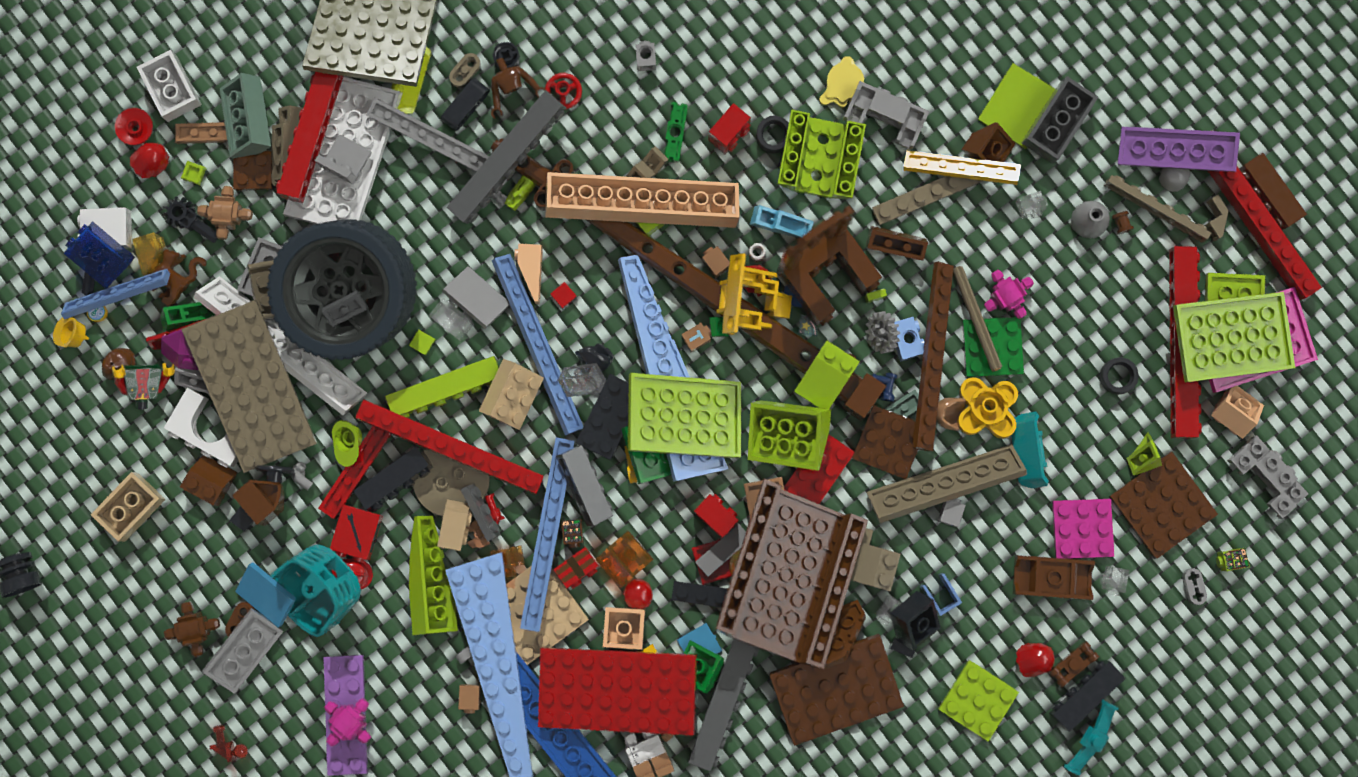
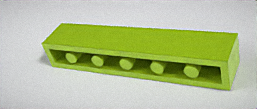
M492 356L391 393L385 397L390 411L409 418V414L417 411V414L428 411L427 407L432 405L439 407L446 404V400L451 398L458 400L463 398L465 393L471 391L474 394L482 391V387L486 385L490 387L499 369L496 357Z

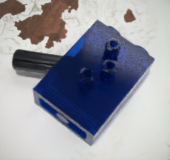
M93 221L88 226L84 224L78 230L79 236L76 239L72 237L65 244L67 249L63 253L85 271L82 285V294L85 296L93 294L95 280L107 289L135 258L134 255Z

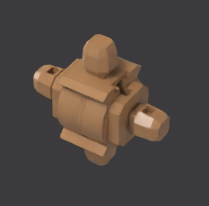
M224 186L221 192L222 196H214V201H210L209 206L201 205L198 206L197 210L199 216L208 218L215 225V228H217V238L221 240L228 238V229L235 230L236 225H240L241 219L249 221L253 216V212L250 209L242 208L239 202L235 201L234 190L230 186Z

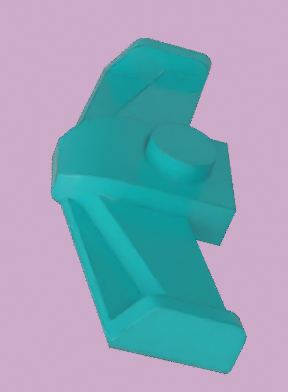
M1105 700L1101 701L1103 704L1095 727L1089 726L1080 741L1084 746L1068 765H1064L1068 771L1079 776L1081 774L1080 770L1096 752L1103 750L1109 740L1107 733L1115 710L1118 711V707Z

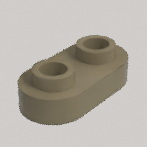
M468 53L464 55L450 72L449 79L454 87H465L479 71L481 62L476 54ZM470 62L475 63L473 67L468 66ZM462 76V81H457V77Z

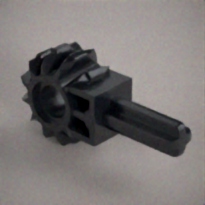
M176 196L174 197V202L170 199L167 201L170 204L169 206H163V209L167 211L162 214L163 217L167 218L165 222L171 224L173 228L179 226V228L184 229L185 227L191 232L195 230L212 243L219 240L216 231L201 221L202 218L195 213L196 209L191 208L193 203L191 201L187 202L185 197H182L180 200ZM183 209V214L176 217V211Z

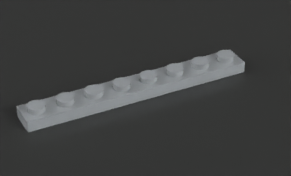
M374 98L366 116L476 172L489 158L488 155Z

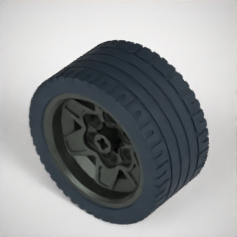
M342 219L311 225L289 238L288 242L284 243L282 249L278 251L277 257L273 260L274 263L271 265V272L268 275L269 282L267 283L270 310L274 315L275 322L278 323L279 329L284 332L285 337H288L290 342L295 343L296 347L303 349L304 352L311 353L316 357L320 356L323 359L329 358V360L357 358L393 339L410 318V313L413 311V305L416 301L415 295H417L414 267L410 262V257L406 254V250L401 247V243L396 241V238L390 235L388 231L382 230L381 227L374 226L370 222L357 221V219ZM343 253L337 263L328 255ZM363 262L370 268L373 275L362 274ZM348 266L354 268L353 276L348 275L346 271ZM329 268L335 271L334 278L328 276L327 271ZM311 273H313L315 280L309 282ZM360 281L366 284L365 292H362L358 287ZM321 286H325L328 289L326 296L321 294ZM355 291L359 293L366 305V299L376 297L371 311L367 306L365 311L348 319L352 324H338L332 327L322 313V308ZM314 305H319V311L316 310Z

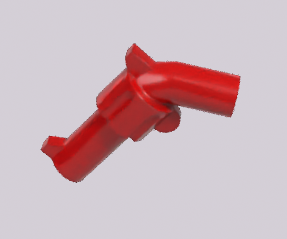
M492 493L484 497L490 509L491 517L499 524L500 520L505 519V517L501 515L499 507H496L493 499L495 494Z

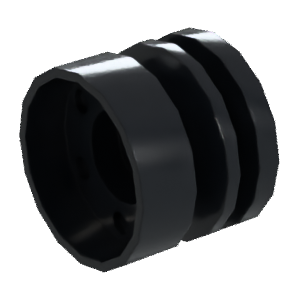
M31 552L13 554L0 560V579L5 578V581L0 583V595L2 598L12 597L42 585L38 571L28 572L29 569L35 566L34 561H29L33 558Z

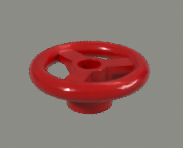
M569 73L555 74L547 81L545 86L549 93L551 88L556 90V93L560 96V103L566 109L574 107L582 96L581 83L575 76ZM566 78L571 80L573 83L569 84L567 81L563 80L559 81L558 83H555V81L558 79ZM566 88L567 90L566 92L562 93L560 92V89ZM576 88L575 98L566 104V96Z

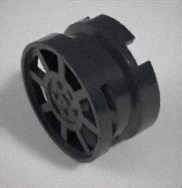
M502 42L494 48L493 60L498 69L496 60L499 58L504 59L507 68L519 65L520 54L514 44Z

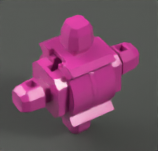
M996 270L991 274L993 282L997 283L993 287L994 292L991 294L993 300L989 299L985 302V309L987 312L997 309L996 306H998L1000 311L1006 309L1009 312L1013 309V313L1018 319L1023 318L1027 313L1024 306L1021 307L1020 304L1025 302L1023 298L1027 295L1025 289L1028 290L1033 286V280L1031 277L1022 279L1021 283L1018 278L1012 280L1011 277H1008L1004 280L1003 273L1000 270Z
M364 698L360 699L355 704L356 707L352 704L339 707V705L332 701L326 704L324 707L325 711L332 715L328 720L332 724L329 728L334 732L330 733L326 740L330 746L337 745L341 741L340 739L345 741L347 739L354 740L358 737L357 740L364 744L371 739L369 732L363 730L367 723L364 721L366 716L362 712H365L369 707L368 701Z

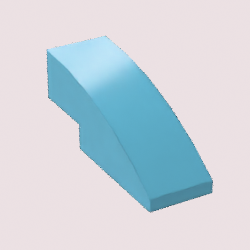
M762 205L754 206L750 225L800 238L809 232L814 221L782 210L776 211Z

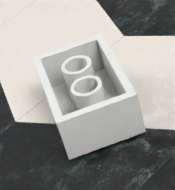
M171 50L137 66L158 111L167 122L202 105L178 57Z

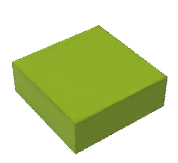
M187 161L181 179L201 185L207 168Z
M881 289L867 293L865 296L866 303L886 298V290Z
M418 329L409 346L426 356L436 339Z

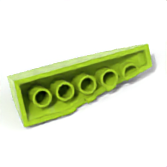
M433 516L414 517L409 562L412 635L458 631L456 603L445 571L443 550L437 547L439 536Z

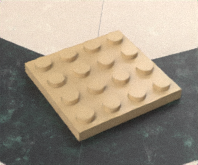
M532 566L506 584L516 651L527 665L540 656V648H551L589 620L552 567L539 632L520 629Z

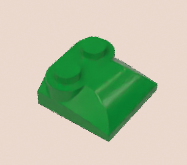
M690 640L683 654L697 655L696 688L704 693H708L715 686L724 667V657Z

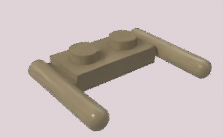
M273 260L247 265L253 298L257 300L265 320L274 319V315L270 310L271 306L268 303L269 297L267 296L268 275L270 273L268 269L273 265Z

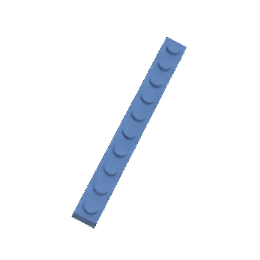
M511 254L494 258L492 260L493 266L539 375L544 377L542 382L565 436L582 430L584 426Z
M555 439L520 629L540 631L567 480L556 456L574 448L575 441Z

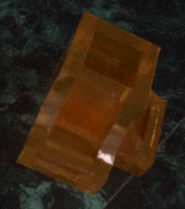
M522 545L490 551L491 555L503 553L505 578L517 576L516 566L525 564Z

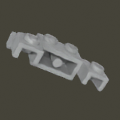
M859 81L843 120L846 122L862 123L867 114L899 128L895 143L912 150L929 111L908 102L904 97L891 95L886 89H878Z
M1256 435L1249 439L1227 461L1237 467L1240 475H1244L1251 468L1276 495L1266 505L1274 509L1278 514L1276 516L1278 519H1283L1297 507V504L1308 493L1297 481L1298 478L1295 476L1296 472L1294 469L1282 461L1283 458L1277 451L1269 450Z

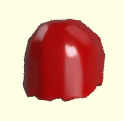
M145 143L131 155L130 166L141 178L156 177L166 169L170 157L162 144Z
M1042 643L1021 645L1016 652V662L1019 666V671L1024 677H1036L1045 674L1052 669L1055 662L1052 648Z

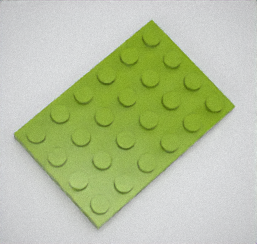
M1284 292L1173 306L1184 383L1295 368Z
M630 373L628 451L741 458V382Z

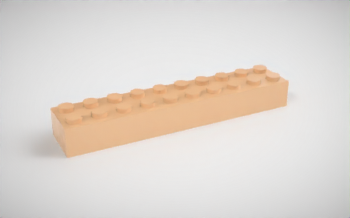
M548 172L545 217L736 228L739 220V183Z

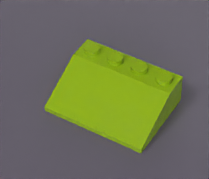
M763 400L752 402L750 406L747 460L820 470L830 430L831 409Z

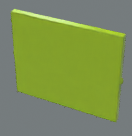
M1013 63L977 120L987 126L995 122L999 123L1016 144L1026 149L1027 147L1021 142L1055 91V88Z

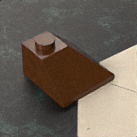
M995 122L972 133L963 146L962 151L971 159L1004 162L1016 143L999 123Z

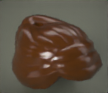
M116 348L110 351L102 363L103 376L108 380H114L113 366L115 370H119L121 365H136L134 353L126 348Z

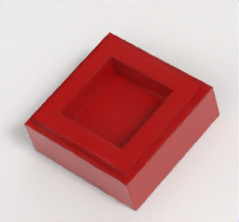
M565 282L550 293L562 309L577 297Z

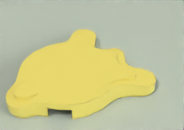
M844 57L828 73L827 89L819 99L822 105L834 102L841 108L846 107L847 102L851 101L859 81L864 82L862 71L854 64L851 57Z

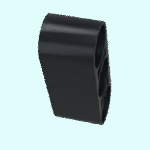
M473 78L445 110L440 120L455 132L458 131L485 100L490 89L476 78Z

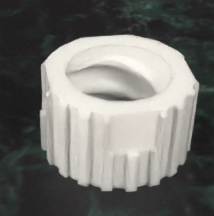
M756 243L750 247L749 256L752 260L761 261L765 257L766 248L762 244ZM755 248H759L762 251L760 256L753 254Z

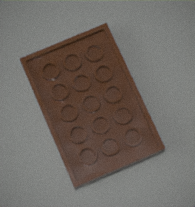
M880 634L856 641L847 660L827 669L826 665L824 669L794 663L769 672L794 746L904 707Z

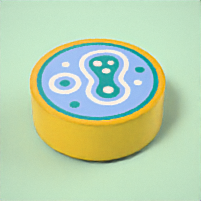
M106 306L87 312L88 318L94 322H102L108 315Z

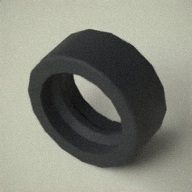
M769 116L763 119L756 131V141L759 147L771 154L784 151L789 122L780 116ZM770 124L780 125L785 131L784 141L779 145H770L763 138V131Z
M1119 357L1106 362L1101 368L1099 377L1105 390L1119 395L1134 389L1138 383L1139 373L1132 361ZM1122 365L1128 369L1130 380L1127 385L1116 387L1110 383L1108 372L1111 367Z

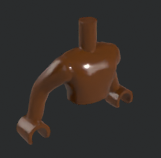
M499 58L496 62L500 72L491 79L494 105L491 116L496 119L494 115L496 111H500V114L504 115L500 109L499 88L503 91L504 95L510 94L522 88L521 77L536 91L538 98L540 97L539 92L546 89L540 87L520 66L507 68L504 59Z

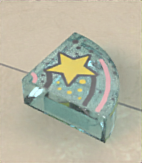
M800 315L798 334L817 337V327L813 320L805 315Z

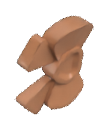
M477 521L470 523V527L466 526L469 529L468 532H474L475 538L467 542L471 548L486 547L490 544V541L486 540Z

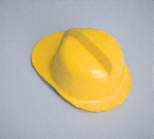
M62 317L54 328L53 341L58 346L76 348L84 340H89V337L86 336V327L75 318L64 319Z

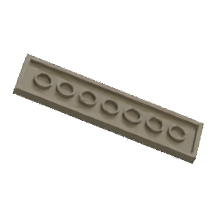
M1011 444L868 491L867 496L879 523L1025 476L1027 471Z

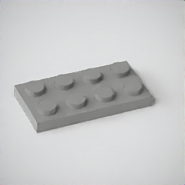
M251 608L202 672L235 694L283 633V629L278 628Z

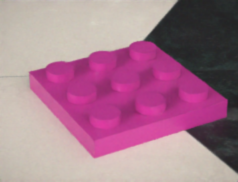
M1111 499L1052 501L1055 558L1114 557Z

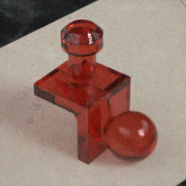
M214 726L213 733H216L217 744L210 745V750H214L227 759L228 762L237 760L236 758L243 759L247 756L248 748L246 745L238 744L234 747L233 740L225 742L223 732L225 726Z

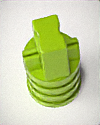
M522 175L509 193L505 204L515 211L536 186L535 183Z

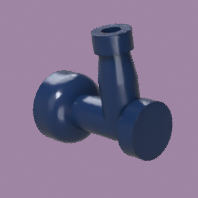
M886 373V376L872 374V377L886 384L885 390L881 393L879 399L894 402L895 396L892 394L897 375L893 373Z

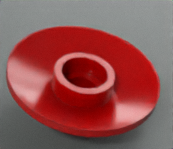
M139 108L124 110L115 121L117 137L128 145L144 143L149 139L153 131V121L150 115ZM138 125L139 129L133 131L134 126Z

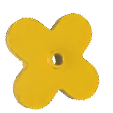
M978 378L966 379L959 389L960 397L964 398L968 405L961 412L957 420L960 430L967 435H975L986 427L997 438L1004 439L1011 436L1016 429V420L1008 411V408L1018 398V391L1015 385L1008 381H1001L992 388H988Z

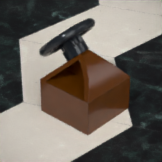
M257 465L255 467L256 471L267 472L266 481L249 480L232 495L257 525L266 526L284 511L285 498L283 485L281 484L282 474H293L295 472L293 468Z

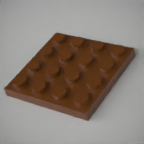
M1169 452L1161 458L1162 466L1137 475L1109 496L1154 559L1162 556L1218 515L1173 452Z

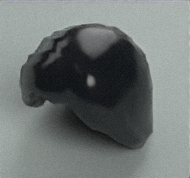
M599 343L595 346L584 347L575 352L583 367L594 374L608 369L614 359L610 349Z

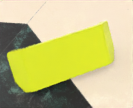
M427 46L417 87L392 83L391 89L402 93L398 110L406 114L414 113L431 56V50Z

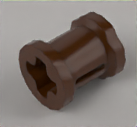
M1128 211L1112 216L1118 228V235L1134 229L1130 224Z

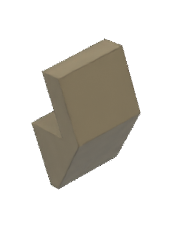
M655 146L641 162L634 165L626 177L653 178L669 159Z
M1219 195L1206 202L1216 217L1204 225L1211 232L1210 236L1213 241L1223 237L1229 211Z

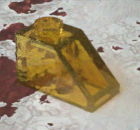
M155 232L132 239L143 276L152 274L163 258L165 242L163 237Z

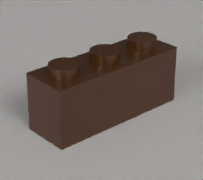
M870 226L866 246L869 249L924 261L928 241L926 238Z

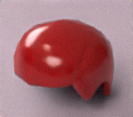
M633 579L624 588L625 602L632 609H645L651 604L653 592L651 585L645 580Z

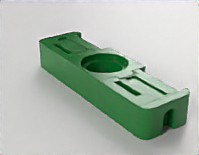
M672 102L671 107L673 108H671L670 121H668L664 155L669 159L668 162L678 163L680 161L688 106L684 103L679 105L677 102ZM678 128L681 134L678 137H672L670 130Z

